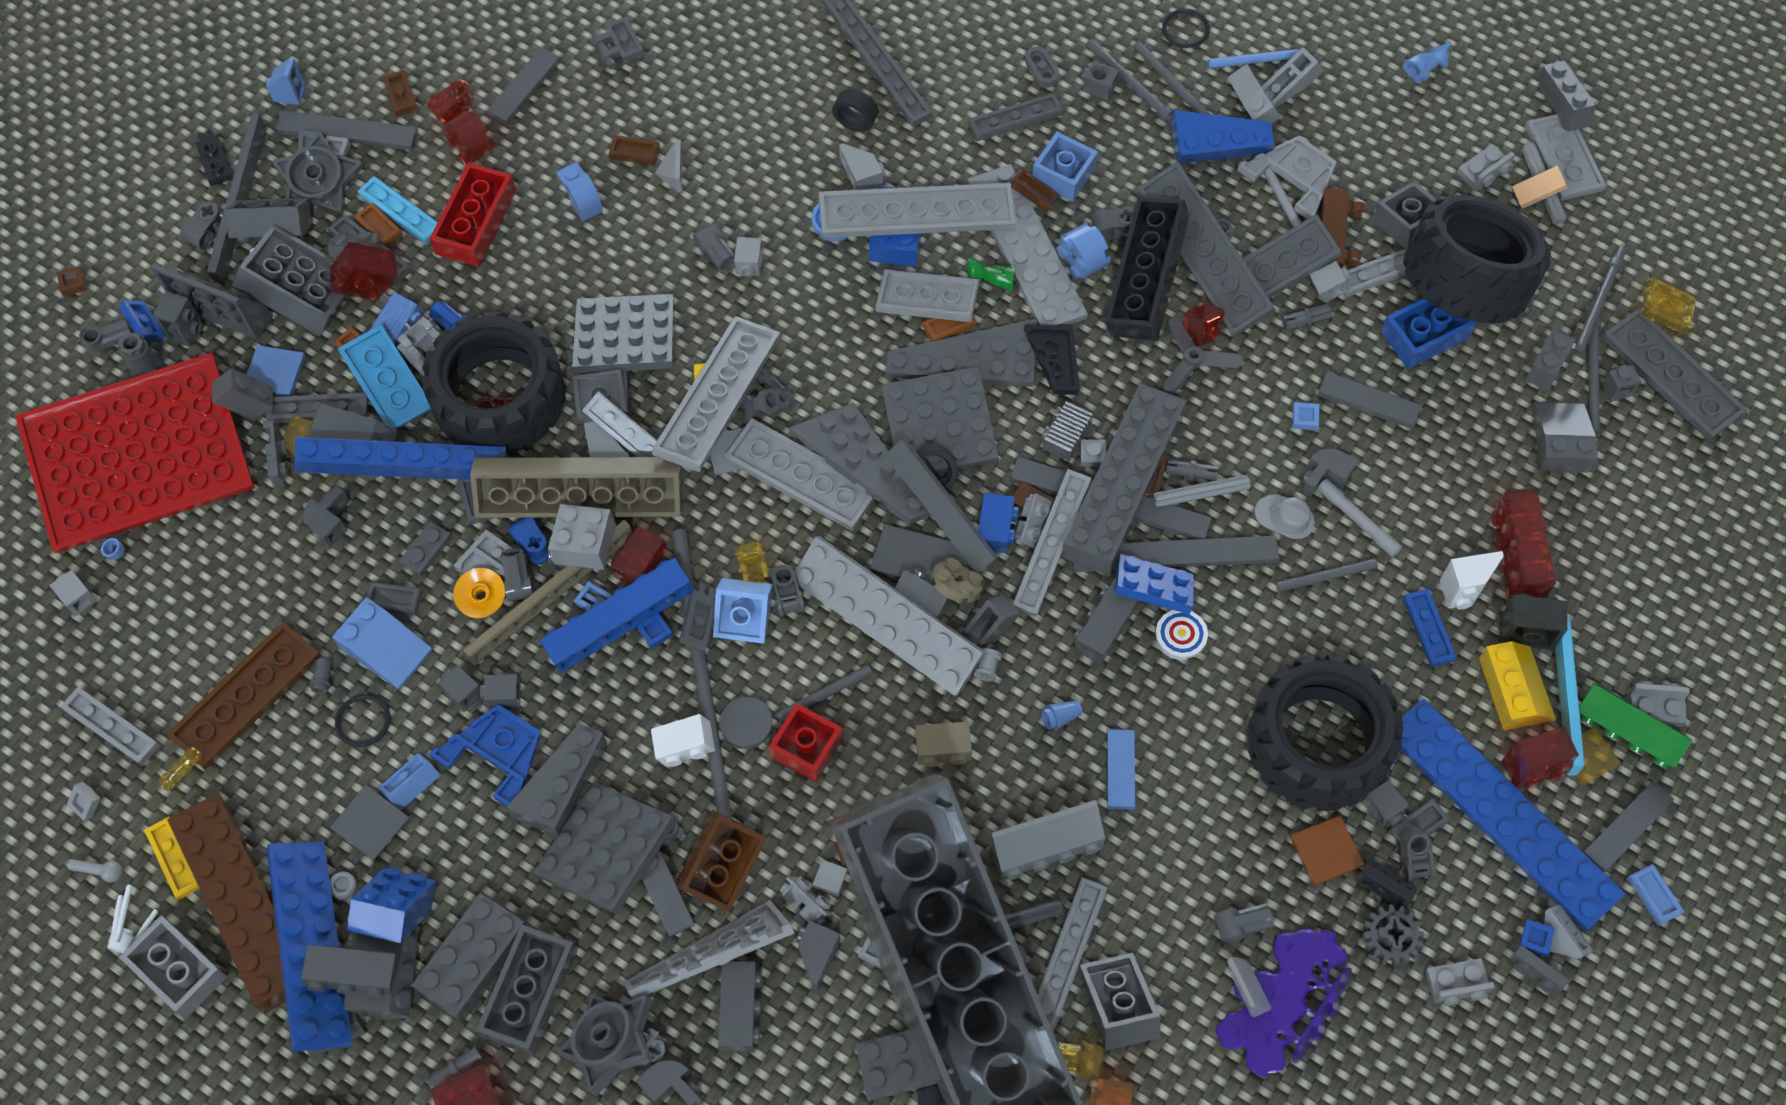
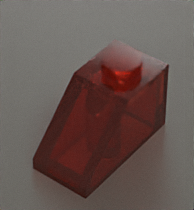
M1205 303L1199 307L1193 306L1185 313L1183 326L1197 347H1201L1219 338L1225 311L1222 308Z

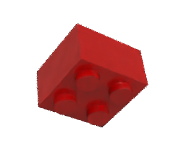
M796 703L769 746L770 757L817 783L844 739L843 728Z

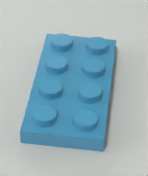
M381 324L338 348L339 353L384 424L398 430L431 411L424 391Z

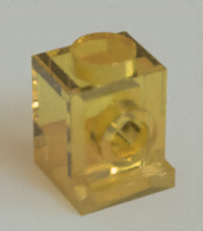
M760 541L735 547L736 558L743 581L762 583L769 574Z

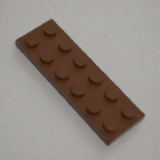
M282 622L166 735L199 766L206 770L315 663V660L320 659L322 656L286 623Z

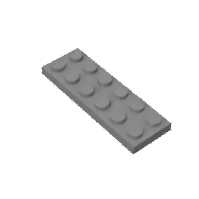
M753 418L750 419L724 455V459L728 463L852 532L876 498L875 496L873 498L865 493V488L858 483L853 484L825 462V458L811 452Z

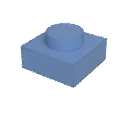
M1294 402L1292 429L1317 431L1319 427V404Z

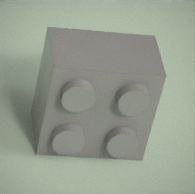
M560 504L548 547L554 564L605 570L616 527L611 510Z

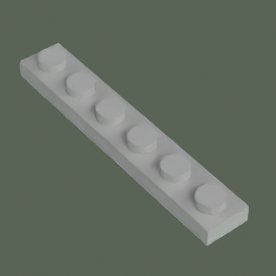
M1067 469L1013 605L1019 611L1037 617L1062 554L1063 543L1078 514L1091 477Z

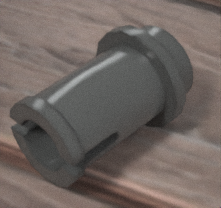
M323 658L315 660L313 680L309 683L312 692L325 694L331 688L329 677L332 662Z

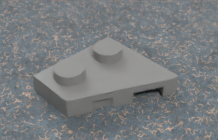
M485 530L453 566L455 570L463 573L475 568H487L497 573L501 579H505L501 553L513 548L488 530Z

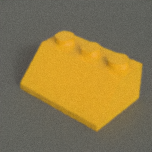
M1516 642L1486 646L1479 660L1503 731L1555 721L1556 718L1531 647Z

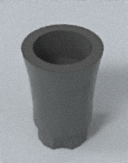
M129 333L121 337L118 346L132 378L143 375L150 368H156L157 370L164 368L162 358L149 347L145 339L139 334Z

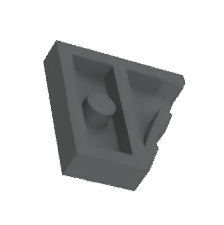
M263 420V429H266L269 434V444H265L268 477L274 487H285V477L289 476V466L286 462V455H289L290 452L289 442L284 439L274 420Z

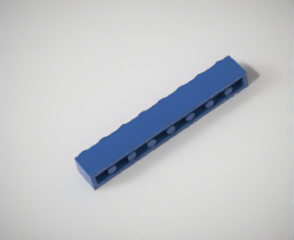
M296 437L294 472L471 480L470 473L474 458H506V447Z

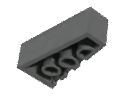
M579 723L506 807L511 818L557 837L572 815L607 746L604 734Z

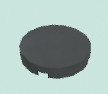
M741 697L734 699L725 706L721 713L719 724L722 736L732 746L738 749H752L763 744V741L769 737L772 732L773 720L771 712L764 702L753 697Z

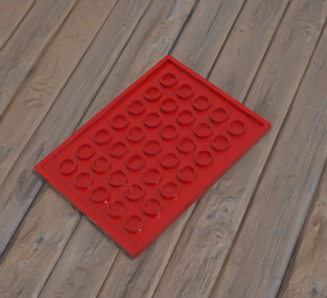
M213 353L15 415L53 552L57 554L255 489L232 412L212 402V382L220 377Z

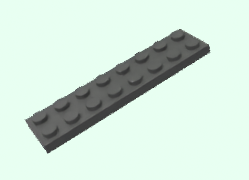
M1178 161L1138 187L1143 197L1185 200L1190 216L1180 255L1234 337L1276 311Z

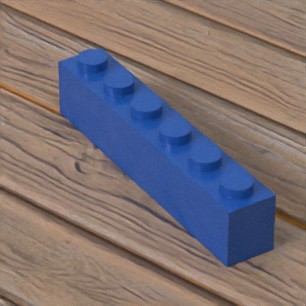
M675 558L663 561L657 566V569L649 574L640 575L631 585L616 590L605 601L593 604L590 610L582 615L572 617L561 628L549 631L540 642L560 673H563L636 628L637 625L654 614L662 612L688 596L694 588Z

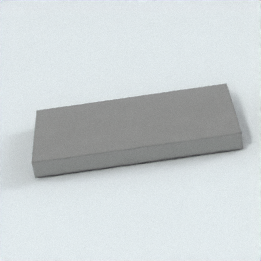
M1557 114L1526 121L1525 128L1532 143L1536 145L1546 170L1558 165L1568 187L1556 193L1560 201L1605 190L1606 184L1579 129L1568 131Z
M884 269L876 302V312L972 322L980 279Z

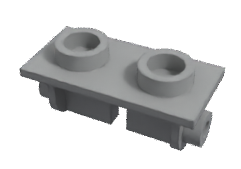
M1036 493L1035 495L1030 494L1029 498H1026L1021 516L1027 517L1026 522L1019 520L1014 535L1016 538L1015 543L1027 545L1033 549L1037 546L1052 502Z
M801 876L787 877L786 880L790 885L785 883L780 888L781 897L794 909H798L802 903L806 905L799 914L808 922L812 921L823 926L826 922V919L823 917L835 914L830 909V902L823 896H817L811 891V884Z

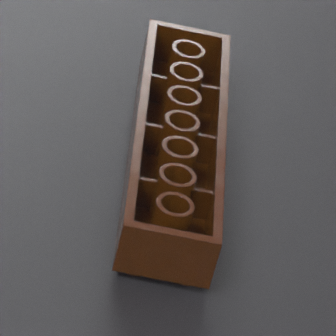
M216 793L167 819L255 1007L266 1014L286 1002L273 898L227 802Z

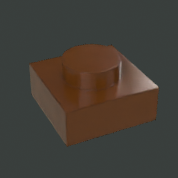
M81 266L57 272L59 289L63 297L87 291L85 273Z

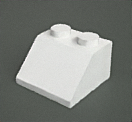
M1503 552L1451 559L1440 579L1447 607H1457V609L1471 607L1502 560Z

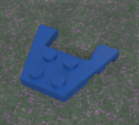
M497 704L470 723V727L459 735L455 734L449 738V742L439 749L435 748L429 755L432 759L451 770L468 748L507 773L508 777L493 797L507 807L525 786L542 733Z

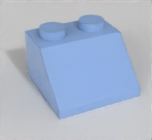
M722 578L716 588L713 637L764 644L771 611L773 584Z

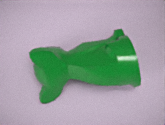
M968 258L967 274L969 278L985 279L989 283L1012 293L1015 265L1011 264L1009 267L1000 265L985 266L975 258Z

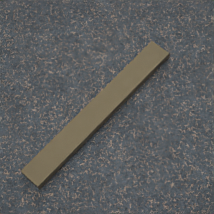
M625 520L615 527L608 557L633 538L631 527ZM566 566L464 648L463 651L469 662L473 666L479 663L594 568Z

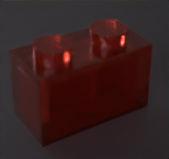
M638 526L634 533L631 532L627 536L622 551L616 553L612 558L611 570L613 576L631 585L640 575L652 572L667 551L665 540Z

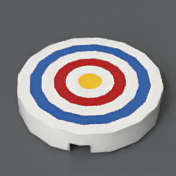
M1171 610L1158 621L1155 638L1160 650L1173 659L1187 660L1199 655L1205 648L1208 631L1203 619L1193 611L1189 615Z

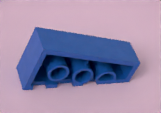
M1174 110L1170 119L1176 162L1178 161L1179 164L1255 156L1261 153L1266 154L1274 146L1271 122Z

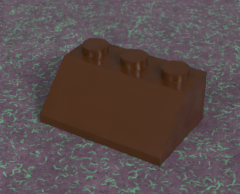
M712 810L675 884L681 890L730 913L767 837Z

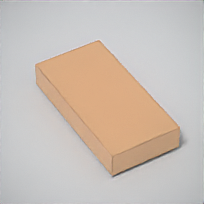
M1558 165L1512 186L1522 209L1568 188Z

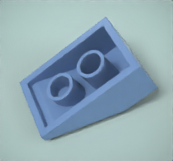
M367 597L332 636L340 650L398 690L402 688L433 651L428 644Z

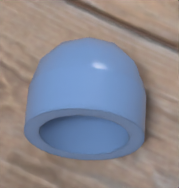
M109 538L102 544L101 553L110 560H117L123 557L125 547L117 539Z

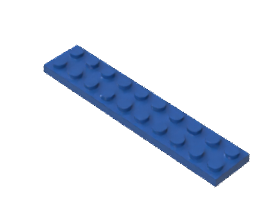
M1424 698L1402 717L1404 729L1400 750L1557 905L1560 904L1569 917L1585 932L1625 895L1600 868Z

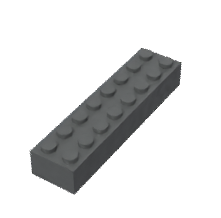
M1139 384L1063 543V559L1104 575H1111L1159 471L1164 456L1184 417L1187 400L1147 385Z

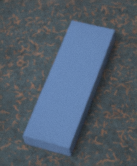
M1108 729L1107 809H1135V730Z

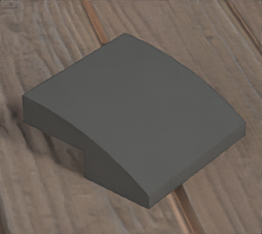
M365 785L330 826V829L373 861L409 817Z

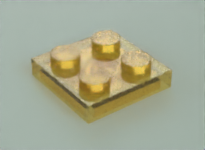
M1651 277L1646 283L1641 314L1673 330L1687 334L1692 326L1696 297Z

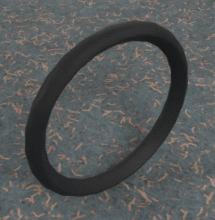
M1183 8L1172 11L1165 17L1162 23V31L1165 38L1171 44L1181 48H1193L1206 41L1210 33V25L1206 17L1200 12ZM1180 13L1194 14L1205 25L1204 36L1194 43L1177 42L1168 34V21Z
M363 694L351 697L340 706L336 713V733L344 743L350 746L367 747L381 740L389 729L391 722L389 708L383 700L374 695ZM371 700L379 704L384 710L385 723L381 732L368 741L357 742L348 739L340 727V720L344 710L356 701Z

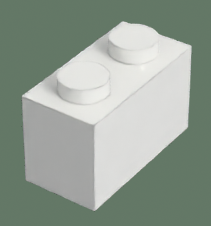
M701 714L651 729L655 759L668 767L678 766L687 759L704 758L707 753L715 751L711 722Z

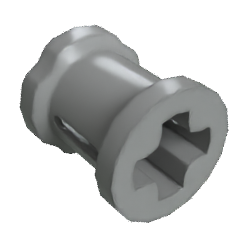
M982 648L985 654L980 660L978 668L974 670L973 675L979 680L994 682L997 679V674L995 673L997 663L1001 660L1002 654L994 649Z

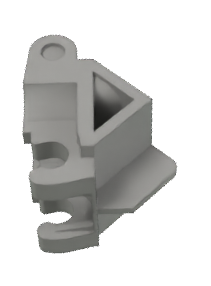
M423 316L412 327L405 323L404 326L408 330L397 339L401 343L397 350L421 376L425 375L422 369L425 359L423 353L434 345V340L442 333V330L432 318L427 320Z

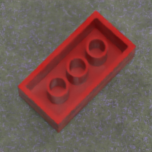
M467 163L429 238L435 255L480 267L516 193L511 174Z

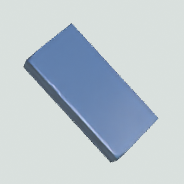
M417 753L379 786L378 790L392 805L402 810L440 775L428 760L420 753Z

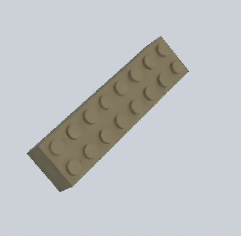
M659 457L474 458L470 477L475 518L557 517L560 504L610 509L613 517L681 516L680 465Z

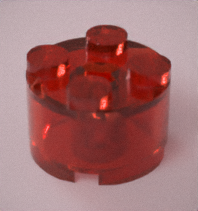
M466 109L446 122L442 127L446 133L444 136L446 142L451 148L455 147L458 150V157L465 166L467 163L473 164L495 149L493 139H487V128L473 111L470 112V109Z

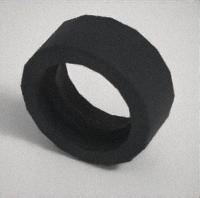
M845 89L838 95L832 112L835 119L844 127L856 132H867L872 128L879 114V108L876 102L867 94L859 90ZM850 108H853V109L859 111L861 114H859V113L853 111V110L850 109Z
M927 445L916 451L922 460L929 456L943 458L948 465V474L940 483L946 491L954 486L958 477V466L955 458L946 448L939 445Z

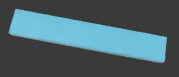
M1567 618L1568 630L1556 645L1555 655L1567 775L1577 776L1584 767V754L1571 622Z

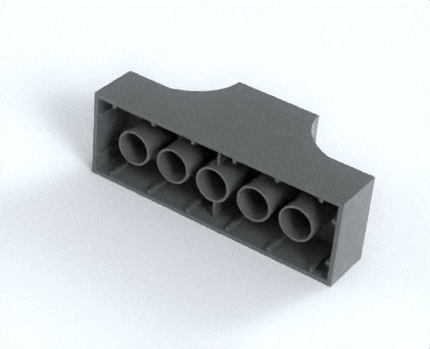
M936 774L930 775L828 820L854 882L863 911V919L861 920L902 1019L920 1047L946 1105H1083L948 778Z

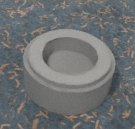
M338 872L329 880L331 895L337 900H349L357 892L358 883L353 875L348 872Z

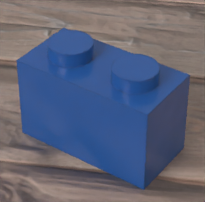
M984 493L978 532L994 552L1007 554L1008 544L1013 545L1015 530L1011 529V523L1017 522L1019 507H1014L1015 497Z

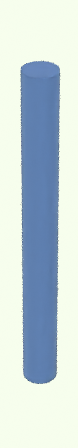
M1299 49L1208 59L1207 66L1208 68L1288 60Z

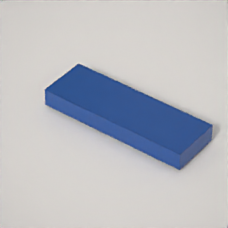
M1429 589L1405 594L1402 598L1430 668L1455 662L1457 659Z

